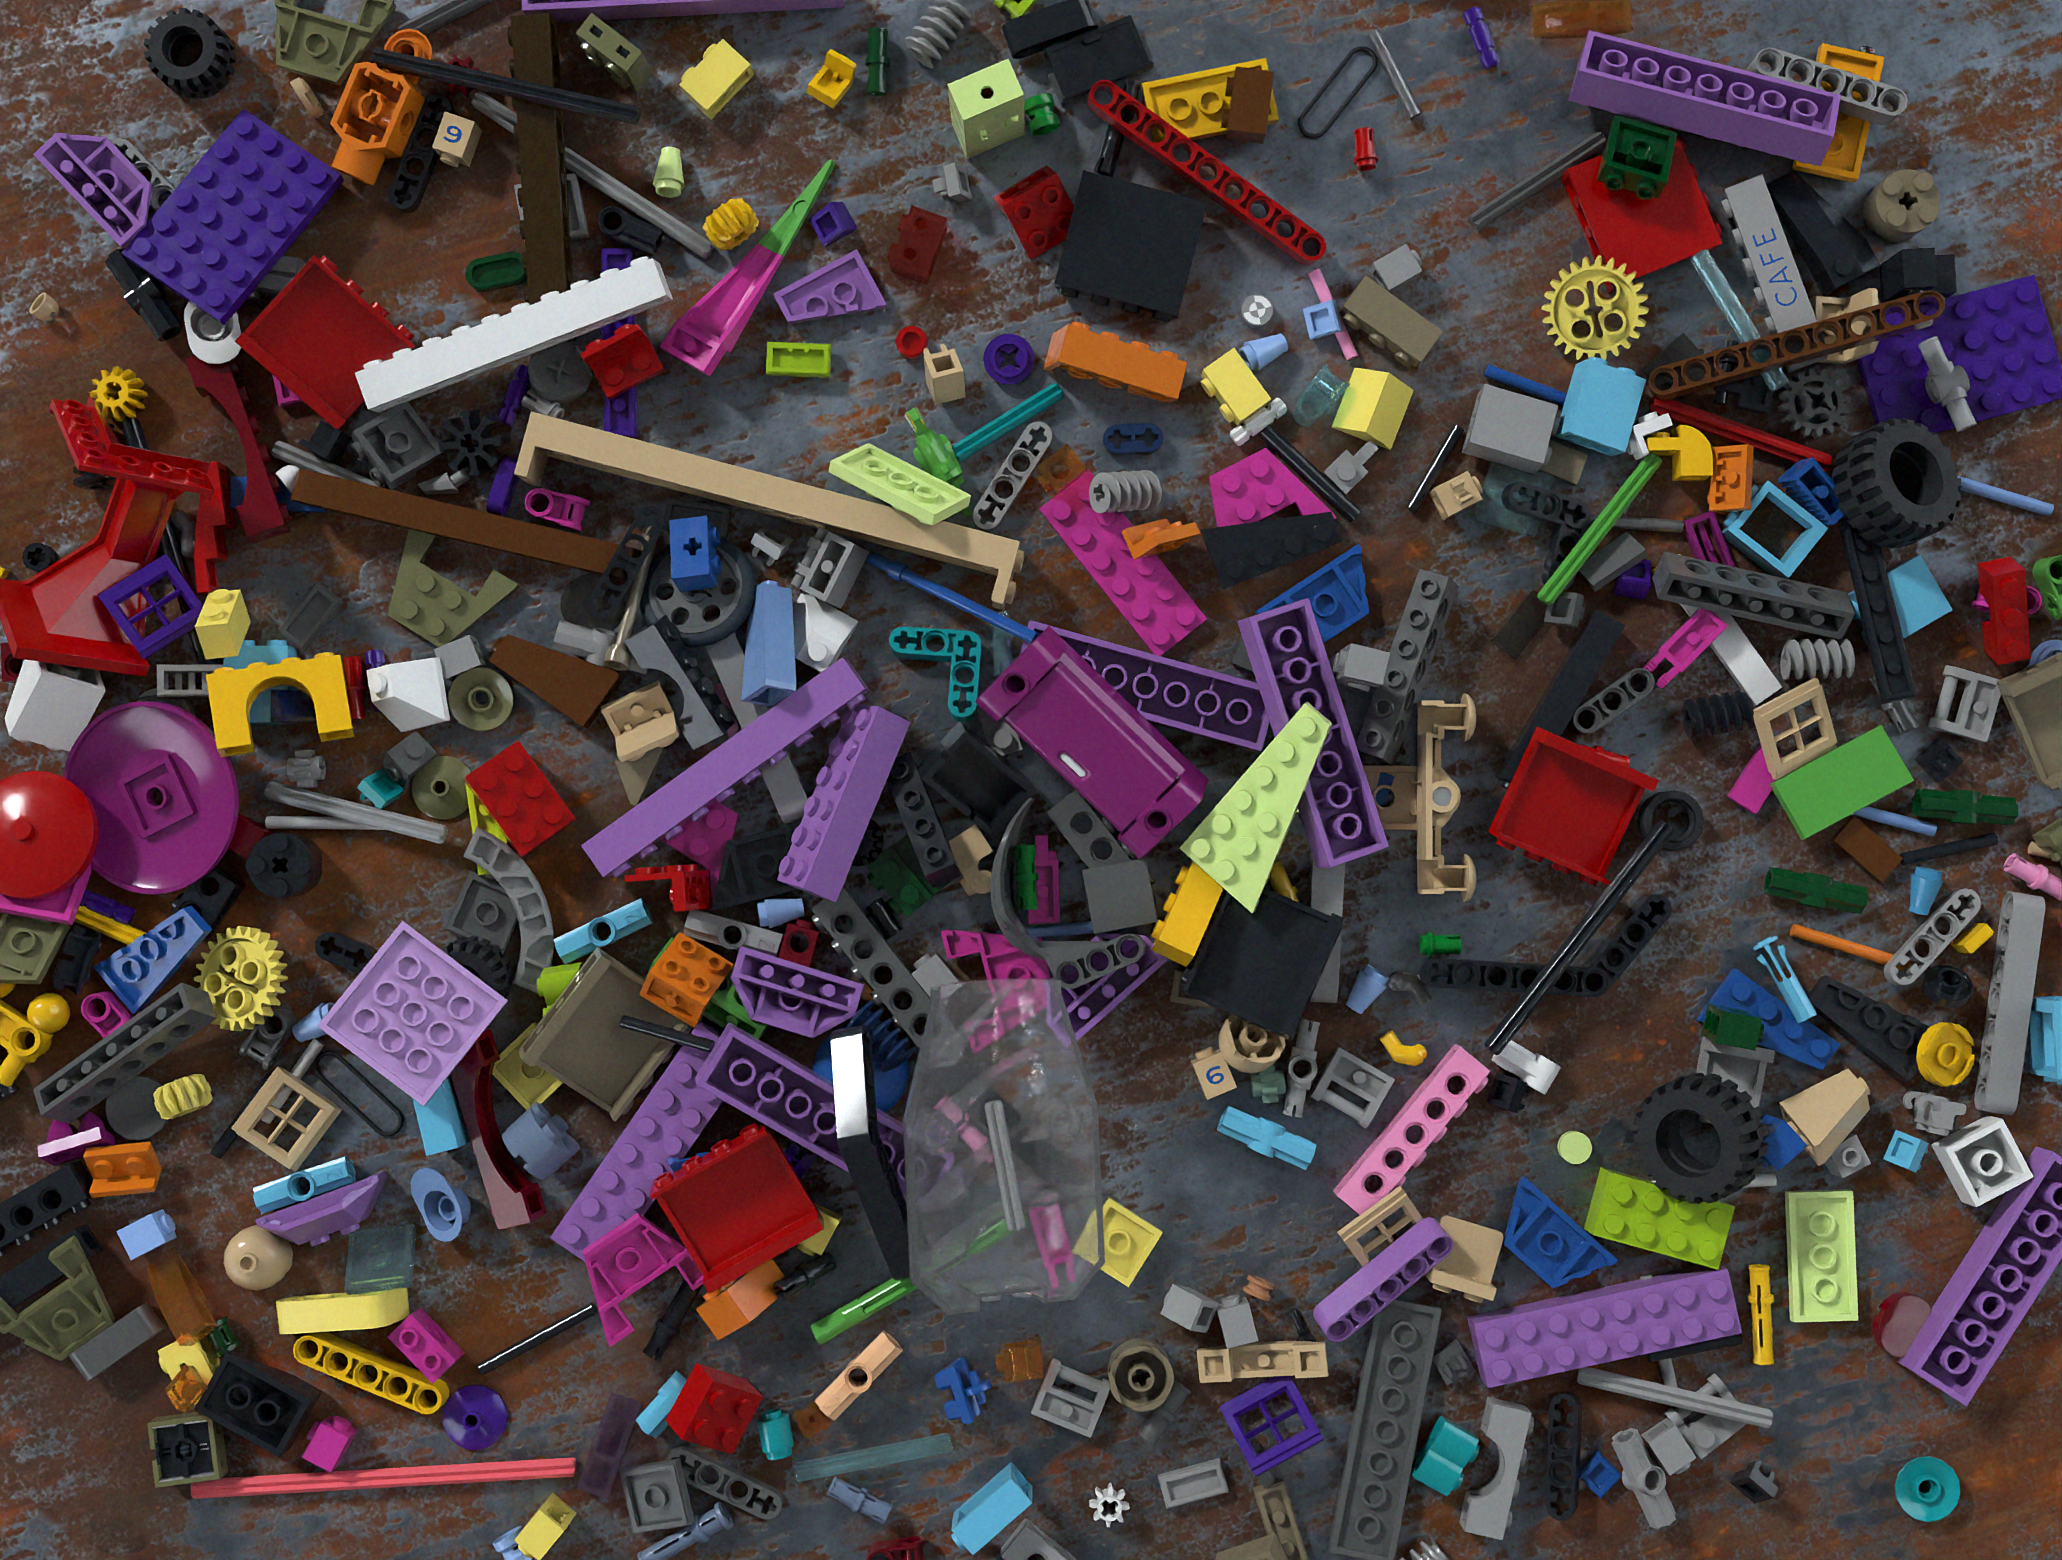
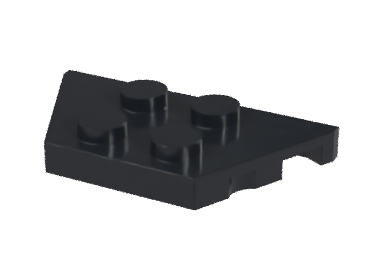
M791 826L726 842L712 904L713 911L798 890L777 880L780 874L779 865L782 859L787 856L792 845L791 837L794 830Z

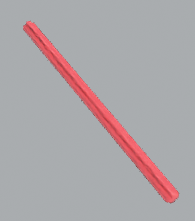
M572 1457L332 1471L331 1473L315 1472L229 1477L191 1483V1497L203 1499L562 1478L575 1476L577 1462Z

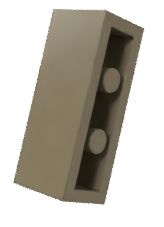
M1368 276L1363 278L1340 311V314L1344 316L1343 321L1355 330L1360 328L1370 335L1368 338L1373 344L1380 348L1387 347L1395 353V359L1406 367L1412 365L1414 368H1417L1443 333L1440 328Z

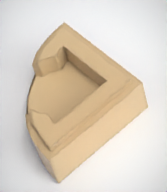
M298 77L290 82L314 119L322 116L324 110L313 90L303 78Z

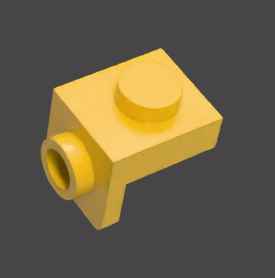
M830 49L826 53L824 65L809 82L806 93L834 109L852 86L856 63Z

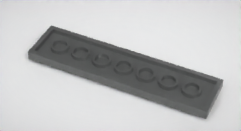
M1396 1298L1372 1317L1328 1550L1331 1553L1366 1560H1394L1442 1311L1438 1306Z

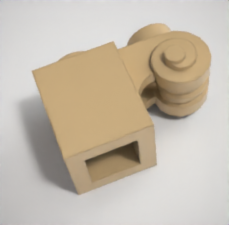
M977 824L949 841L960 871L964 876L959 882L969 897L976 893L985 894L991 891L990 880L992 873L988 870L979 871L978 864L982 858L992 853L993 849Z

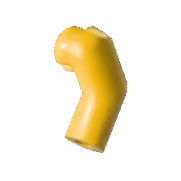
M1393 1030L1380 1037V1041L1396 1063L1417 1066L1422 1064L1423 1060L1427 1057V1050L1423 1045H1402Z

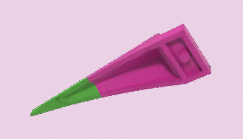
M832 159L827 161L790 208L750 252L718 284L675 322L660 345L662 350L703 374L711 376L725 352L730 353L833 171L835 162Z

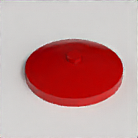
M22 772L0 781V893L16 899L36 900L64 891L83 875L96 852L99 839V823L93 803L78 785L50 772Z

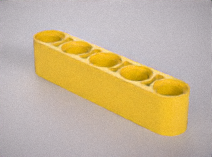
M328 1332L307 1333L294 1344V1357L301 1364L421 1414L434 1413L449 1398V1387L443 1380L437 1379L432 1384L420 1370ZM308 1340H312L317 1344V1354H313L308 1350ZM337 1352L346 1355L348 1359L347 1366H342L338 1363L336 1358ZM366 1365H372L376 1368L378 1372L376 1379L368 1376ZM396 1377H401L407 1382L408 1388L406 1391L400 1390L396 1386ZM429 1389L436 1393L437 1403H431L426 1399L425 1390Z

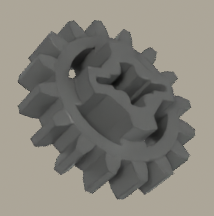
M1810 368L1805 371V375L1798 372L1793 376L1794 381L1788 380L1783 384L1787 391L1778 394V398L1783 400L1784 404L1778 406L1777 411H1785L1786 416L1781 419V422L1790 421L1792 423L1789 429L1791 433L1800 429L1801 438H1805L1812 433L1813 438L1818 439L1823 433L1826 435L1833 433V426L1839 427L1843 425L1844 421L1840 416L1849 413L1850 410L1843 407V404L1850 400V396H1842L1841 392L1847 386L1845 384L1840 386L1835 384L1838 379L1836 374L1831 378H1827L1826 369H1822L1816 375L1814 369ZM1805 384H1817V385H1819V387H1818V388H1811V387L1808 386V385H1807V386H1804V385H1805ZM1812 398L1816 401L1814 404L1815 409L1811 407L1813 403ZM1810 419H1816L1817 421H1823L1824 423L1813 424L1809 423L1808 421Z

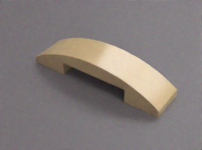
M1270 1341L1252 1342L1227 1349L1226 1345L1197 1349L1200 1383L1230 1382L1234 1378L1295 1375L1296 1378L1329 1376L1326 1344L1324 1342Z

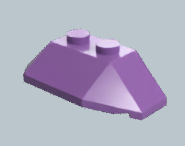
M56 132L33 154L122 248L146 227L152 184L107 137L68 135L67 133Z
M1099 933L1091 941H1110L1125 934ZM1139 935L1146 944V953L1141 960L1080 987L1064 989L1058 985L1052 975L1049 1023L1070 1046L1076 1043L1167 961L1166 957L1151 950L1153 943L1146 935ZM1127 939L1122 944V951L1125 956L1133 958L1138 954L1139 946L1135 940ZM1097 952L1093 956L1092 963L1096 969L1103 971L1108 967L1109 959L1103 952ZM1067 965L1064 968L1063 978L1065 981L1075 983L1078 980L1079 972L1075 966Z
M742 946L739 949L731 975V980L750 1020L811 1039L853 1017L856 1014L864 986L861 983Z
M386 1170L264 1215L255 1220L256 1224L297 1245L310 1241L311 1247L330 1240L329 1234L340 1230L341 1235H345L360 1229L359 1223L369 1218L388 1177Z

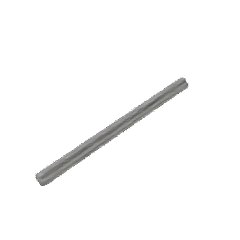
M478 91L471 102L473 107L514 134L513 127L514 124H517V114L484 92ZM565 146L566 169L576 173L577 176L648 223L662 229L665 234L703 259L708 258L712 253L714 246L709 240Z

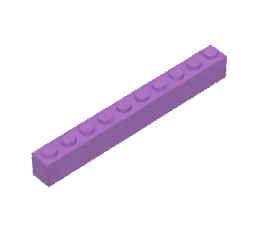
M522 0L524 15L549 13L557 22L585 21L591 13L600 20L845 7L844 0Z
M842 657L582 844V848L602 877L614 875L615 878L622 876L632 868L629 864L637 857L643 860L653 854L658 849L655 844L664 838L669 841L683 832L681 827L690 819L696 822L710 812L707 809L708 806L715 801L721 804L735 794L733 788L744 782L747 785L761 775L759 771L768 763L774 766L788 756L785 751L794 744L797 747H801L814 737L811 732L821 725L825 729L835 723L840 718L838 716L840 711L847 706L852 710L866 700L864 694L870 691L850 661Z

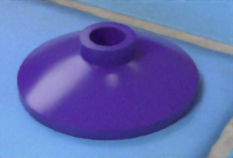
M468 1385L457 1390L448 1399L443 1411V1425L447 1435L455 1444L469 1450H480L494 1444L505 1431L508 1420L507 1408L501 1396L493 1389L484 1385ZM468 1415L476 1416L478 1420L477 1425L468 1423Z

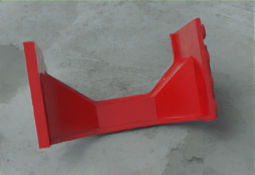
M90 395L86 406L72 399L64 401L52 399L49 413L55 414L77 469L116 477L117 480L98 534L94 539L27 580L14 581L0 578V620L13 658L146 677L150 667L148 660H144L98 595L153 562L174 502L178 496L188 491L201 494L204 501L211 502L215 491L207 476L211 463L121 445ZM138 592L120 603L119 606L130 619L146 609L148 602L141 592ZM146 616L133 624L143 639Z

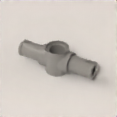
M1938 336L1921 342L1918 347L1929 368L1927 372L1928 377L1925 379V388L1929 398L1934 403H1941L1942 407L1947 408L1957 432L1974 426L1977 423L1965 399L1968 396L1966 392L1970 389V382L1966 371L1962 366H1954L1952 361L1948 362Z
M1302 1019L1300 1022L1296 1046H1292L1291 1056L1285 1064L1287 1072L1285 1085H1288L1282 1114L1292 1116L1293 1112L1295 1117H1303L1306 1092L1310 1090L1312 1080L1317 1074V1051L1314 1050L1320 1022ZM1299 1060H1307L1309 1063L1308 1073L1304 1076H1296L1293 1072V1066Z

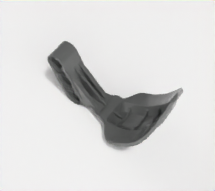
M1028 798L1012 818L1003 835L994 859L990 880L992 908L1005 938L1015 948L1024 953L1046 960L1055 981L1064 989L1080 987L1141 960L1146 953V944L1143 938L1137 934H1125L1110 941H1039L1037 937L1028 933L1017 910L1013 884L1016 859L1014 845L1020 842L1026 817L1031 805L1035 801L1033 798ZM1127 939L1135 940L1139 946V952L1133 958L1125 956L1122 951V944ZM1097 952H1103L1109 959L1108 967L1103 971L1096 969L1092 963L1093 956ZM1067 965L1075 966L1079 972V978L1075 983H1068L1063 978V970Z

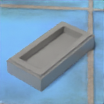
M1220 1458L1158 1474L1167 1509L1229 1492Z

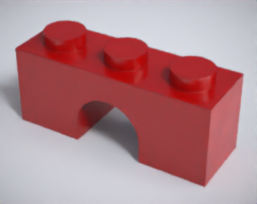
M2010 556L1977 563L1979 591L1986 599L1990 610V621L1982 622L1984 652L1998 665L2030 659L2025 569Z

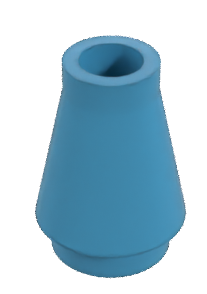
M1916 866L1915 872L1911 873L1910 906L1908 911L1929 915L1930 908L1944 882L1941 880L1943 872Z

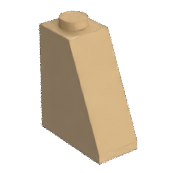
M1848 1068L1779 1102L1783 1120L1807 1144L1805 1150L1818 1166L1827 1161L1870 1110L1868 1101L1870 1090L1866 1082L1861 1077L1856 1078Z

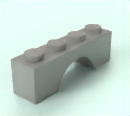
M1351 643L1335 655H1332V658H1328L1337 688L1366 694L1369 692L1370 686H1382L1390 652Z
M1487 1397L1480 1428L1487 1437L1495 1442L1499 1452V1464L1495 1475L1487 1484L1478 1489L1466 1491L1459 1520L1465 1532L1503 1540L1505 1531L1510 1530L1512 1524L1510 1506L1512 1499L1516 1500L1520 1486L1517 1475L1519 1467H1524L1527 1457V1450L1524 1448L1526 1436L1532 1434L1534 1418L1525 1405Z

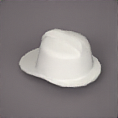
M188 302L184 310V322L192 353L200 360L209 364H223L234 359L241 350V347L234 342L241 335L237 312L223 326Z

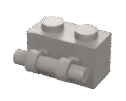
M819 527L814 538L810 537L807 543L809 548L802 562H798L794 569L796 574L791 584L841 609L869 551Z

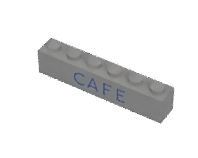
M1763 174L1726 188L1724 193L1725 200L1720 201L1726 219H1733L1736 229L1731 230L1736 247H1743L1747 257L1742 259V263L1747 277L1754 276L1757 288L1753 289V293L1758 306L1764 305L1768 317L1764 318L1768 334L1773 335L1817 322ZM1820 332L1818 334V339L1820 342L1825 344L1822 333ZM1790 340L1785 344V349L1789 353L1795 354L1802 351L1803 345L1798 340ZM1828 355L1787 366L1788 371L1792 372L1827 359Z

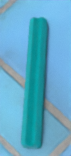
M1057 383L1049 385L952 445L957 460L963 461L1063 399L1064 394Z

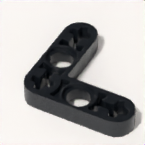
M1517 482L1509 484L1504 488L1501 497L1506 509L1554 525L1542 570V582L1545 585L1562 563L1556 560H1564L1568 556V554H1564L1560 549L1561 539L1565 536L1568 537L1572 542V549L1575 547L1588 529L1590 509L1582 500L1529 483ZM1519 492L1520 496L1532 499L1530 502H1517V499L1513 497V493ZM1544 497L1549 498L1552 502V510L1548 515H1545L1540 510V502ZM1562 509H1574V512L1579 515L1577 520H1573V516L1560 513ZM1575 576L1568 583L1565 589H1568L1573 584Z

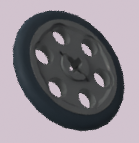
M720 538V545L716 546V555L721 559L722 572L721 575H717V587L703 589L707 595L703 593L693 595L691 591L680 592L671 579L670 544H668L651 560L639 605L645 623L648 625L664 615H667L670 622L673 623L676 613L687 611L689 612L687 622L682 625H676L680 632L682 643L686 647L697 648L712 645L727 638L747 618L755 600L756 578L749 558L739 547L726 539ZM729 581L736 583V590L731 595L721 594L720 590L724 583ZM667 586L674 588V594L670 599L660 600L658 598L662 588ZM712 608L720 610V617L715 622L705 621V614L708 610Z

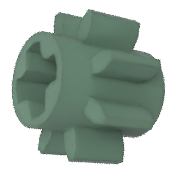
M1273 1064L1265 1071L1250 1074L1253 1097H1261L1263 1104L1277 1103L1278 1095L1286 1094L1283 1070L1275 1071Z

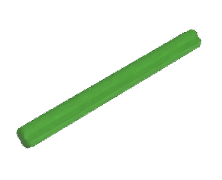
M1649 453V455L1642 459L1537 594V598L1545 605L1550 606L1554 603L1662 464L1661 458L1655 453Z

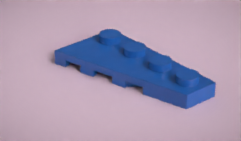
M192 905L185 907L155 926L148 933L133 940L134 942L125 948L113 953L105 961L96 964L93 968L133 1014H136L148 1005L211 932L212 928Z
M1735 968L1731 969L1708 1002L1747 1010L1762 1018L1761 1024H1764V1036L1762 1042L1757 1043V1045L1775 1050L1777 1053L1823 1070L1841 1045L1808 1020L1797 1023L1786 1004ZM1707 1004L1697 1017V1021L1704 1023Z

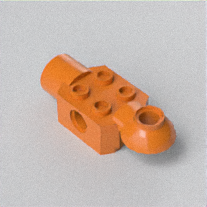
M400 30L393 34L384 46V50L407 55L414 52L415 57L433 59L432 46L429 40L418 30ZM362 62L354 65L330 122L342 139L331 165L333 169L374 187L385 159L402 156L426 98L417 86L419 76L383 69L376 63Z

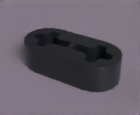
M334 931L321 934L315 942V951L320 958L354 972H361L377 953L370 944ZM334 938V944L344 949L342 952L331 951L328 954V947L324 946L325 941H332ZM365 950L364 956L368 958V962L357 965L358 959L350 956V951L358 953Z

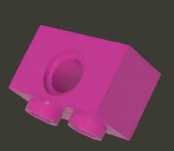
M421 1307L410 1314L388 1336L395 1346L432 1384L465 1353Z

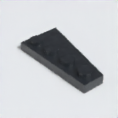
M1332 512L1200 530L1223 589L1343 542Z
M1828 976L1820 977L1807 995L1815 1011L1902 1082H1910L1918 1070L1916 1060L1917 1046L1922 1035L1930 1026L1921 1023L1915 1017L1904 1015L1890 1008L1891 1006L1881 1001H1875L1866 997L1862 992Z

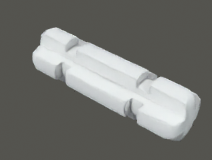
M1280 398L1274 399L1267 405V408L1263 407L1246 419L1242 426L1238 425L1231 430L1230 436L1235 444L1241 446L1249 440L1250 435L1255 436L1269 424L1273 423L1274 418L1278 419L1287 412L1284 402Z

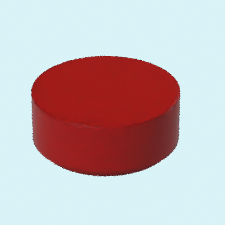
M916 326L902 328L896 336L898 352L907 359L920 358L924 355V348L928 347L925 332Z

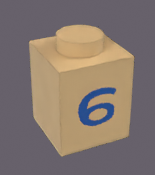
M444 112L432 148L440 156L442 162L454 167H458L459 163L470 167L482 130L474 121Z
M1209 1047L1195 1053L1197 1059L1190 1062L1207 1100L1237 1088L1220 1049L1214 1051L1213 1047Z

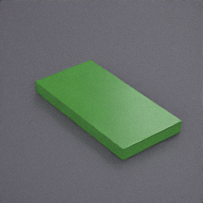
M1880 725L1770 783V786L1801 840H1804L1909 784L1914 779L1883 726Z

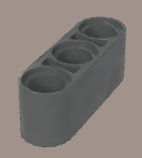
M1637 668L1616 678L1579 704L1567 725L1569 730L1577 735H1586L1606 725L1652 692L1655 686V679L1652 673L1644 668ZM1633 675L1638 676L1643 682L1640 692H1636L1631 688L1630 680ZM1607 693L1612 694L1617 700L1614 710H1609L1604 704V698ZM1582 711L1586 712L1591 718L1590 726L1587 729L1582 728L1578 723V716Z
M146 1302L78 1348L69 1357L85 1381L89 1382L162 1332L166 1327L150 1303Z

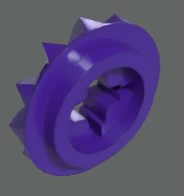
M1015 334L999 335L991 340L985 349L983 357L984 367L991 379L1003 385L1018 384L1029 376L1034 366V353L1030 344L1024 338ZM1018 350L1014 358L1018 369L1015 366L1007 365L1000 370L1003 358L999 351L1009 356Z

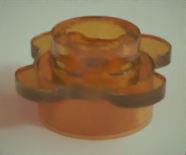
M815 1400L811 1401L808 1407L795 1410L793 1414V1420L798 1423L802 1436L806 1439L813 1438L821 1429L827 1430L831 1425L830 1418L824 1415L815 1403ZM814 1417L815 1421L810 1422L809 1418Z

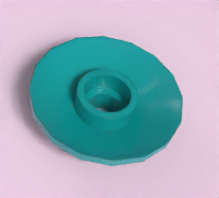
M1931 1456L1917 1457L1907 1462L1899 1471L1895 1482L1896 1499L1901 1508L1912 1518L1924 1522L1938 1521L1948 1516L1956 1507L1960 1496L1959 1479L1953 1468L1943 1460ZM1927 1481V1488L1920 1491V1483Z

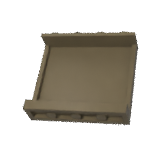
M2062 652L1996 682L2039 784L2051 790L2062 789Z
M597 947L518 1049V1052L523 1062L531 1067L534 1064L608 1111L611 1118L617 1121L621 1114H627L632 1108L634 1097L640 1089H645L649 1086L654 1077L653 1072L660 1063L664 1064L668 1061L673 1053V1046L676 1044L621 1028L620 1021L622 1016L627 1015L686 1033L690 1032L692 1026L640 996L639 993L645 979Z

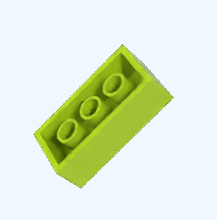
M1600 1167L1584 1227L1586 1231L1598 1237L1719 1269L1735 1206L1721 1200L1708 1204L1704 1201L1699 1204H1691L1686 1201V1198L1679 1201L1669 1195L1670 1190L1661 1191L1655 1186V1182Z

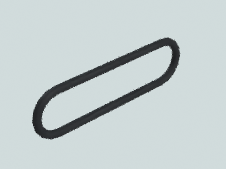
M1366 46L1352 49L1307 105L1298 119L1299 129L1304 136L1313 139L1322 137L1366 83L1377 67V57L1372 49ZM1365 51L1369 53L1373 59L1371 69L1322 131L1316 134L1307 132L1303 127V119L1356 52Z
M328 1050L316 1057L313 1069L318 1079L376 1133L389 1137L400 1131L403 1125V1116L400 1110L340 1054ZM328 1055L336 1057L398 1116L397 1127L389 1132L379 1129L321 1075L318 1069L319 1061Z

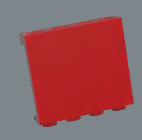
M1671 127L1666 129L1669 131L1676 132L1675 129ZM1680 134L1676 136L1668 181L1659 198L1653 197L1649 200H1643L1638 198L1634 191L1623 188L1618 191H1612L1607 189L1603 182L1596 181L1602 155L1568 168L1560 177L1594 260H1596L1598 255H1601L1602 264L1607 265L1608 261L1613 257L1615 261L1614 268L1617 269L1623 263H1626L1624 271L1626 275L1634 271L1637 272L1632 281L1706 251L1711 253L1722 244L1721 228L1716 221L1713 222L1709 212V199L1704 192L1701 193L1697 184L1698 174L1696 168L1687 160L1685 142ZM1604 282L1608 294L1617 290L1612 282Z
M313 255L234 342L332 427L339 429L364 401L355 373L363 370V365L370 361L380 359L384 362L392 359V354L396 351L406 348L413 349L415 343L411 339L414 335L401 323L394 326L386 318L390 313L377 301L374 300L371 304L361 296L364 290L351 278L344 281L335 272L339 268L329 258L323 255L319 259L316 255Z
M1536 727L1488 832L1498 838L1496 844L1514 851L1516 846L1525 850L1523 855L1541 863L1543 858L1553 861L1551 867L1569 875L1570 871L1574 870L1580 873L1578 879L1596 886L1598 881L1609 885L1611 881L1604 877L1644 790L1646 788L1654 792L1659 780L1540 727Z
M752 1123L739 1132L740 1136L731 1141L724 1139L711 1147L710 1153L701 1158L699 1155L689 1158L682 1164L683 1168L673 1174L668 1171L659 1175L653 1180L654 1184L651 1185L649 1196L651 1199H657L701 1271L703 1284L709 1294L824 1229V1219L769 1126L763 1123L760 1125Z

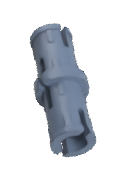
M836 1476L826 1496L852 1508V1512L856 1514L860 1512L883 1525L893 1506L867 1493L868 1489L864 1487L859 1489Z

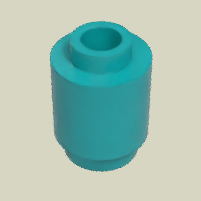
M780 1408L764 1411L762 1418L757 1420L762 1452L766 1453L768 1460H778L792 1455L791 1447L794 1446L789 1414L782 1413Z

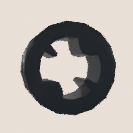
M32 543L25 548L22 559L28 569L41 572L57 562V555L54 549L48 545ZM35 553L45 555V562L38 563V561L34 560Z

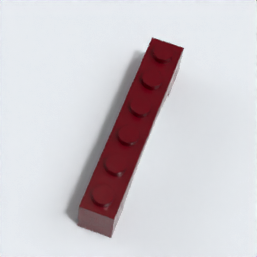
M196 356L186 358L185 360L195 389L202 398L210 396L229 414L241 438L247 465V486L243 505L236 507L247 538L254 544L290 532L287 522L292 521V517L286 502L280 504L277 492L282 491L277 475L275 473L270 474L267 463L272 462L266 444L260 445L257 434L261 433V428L255 414L250 415L246 405L251 403V399L245 385L239 386L236 375L241 374L236 358L223 364H209Z
M489 1029L482 1033L450 1075L453 1081V1090L458 1098L463 1114V1123L467 1127L472 1143V1152L480 1169L482 1185L486 1189L491 1205V1214L495 1219L498 1230L531 1223L547 1212L538 1182L531 1183L517 1167L506 1149L497 1126L492 1103V1073L494 1063L500 1060L492 1031Z

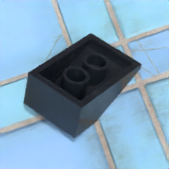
M227 1351L194 1410L280 1457L292 1447L319 1399L322 1390L295 1375Z

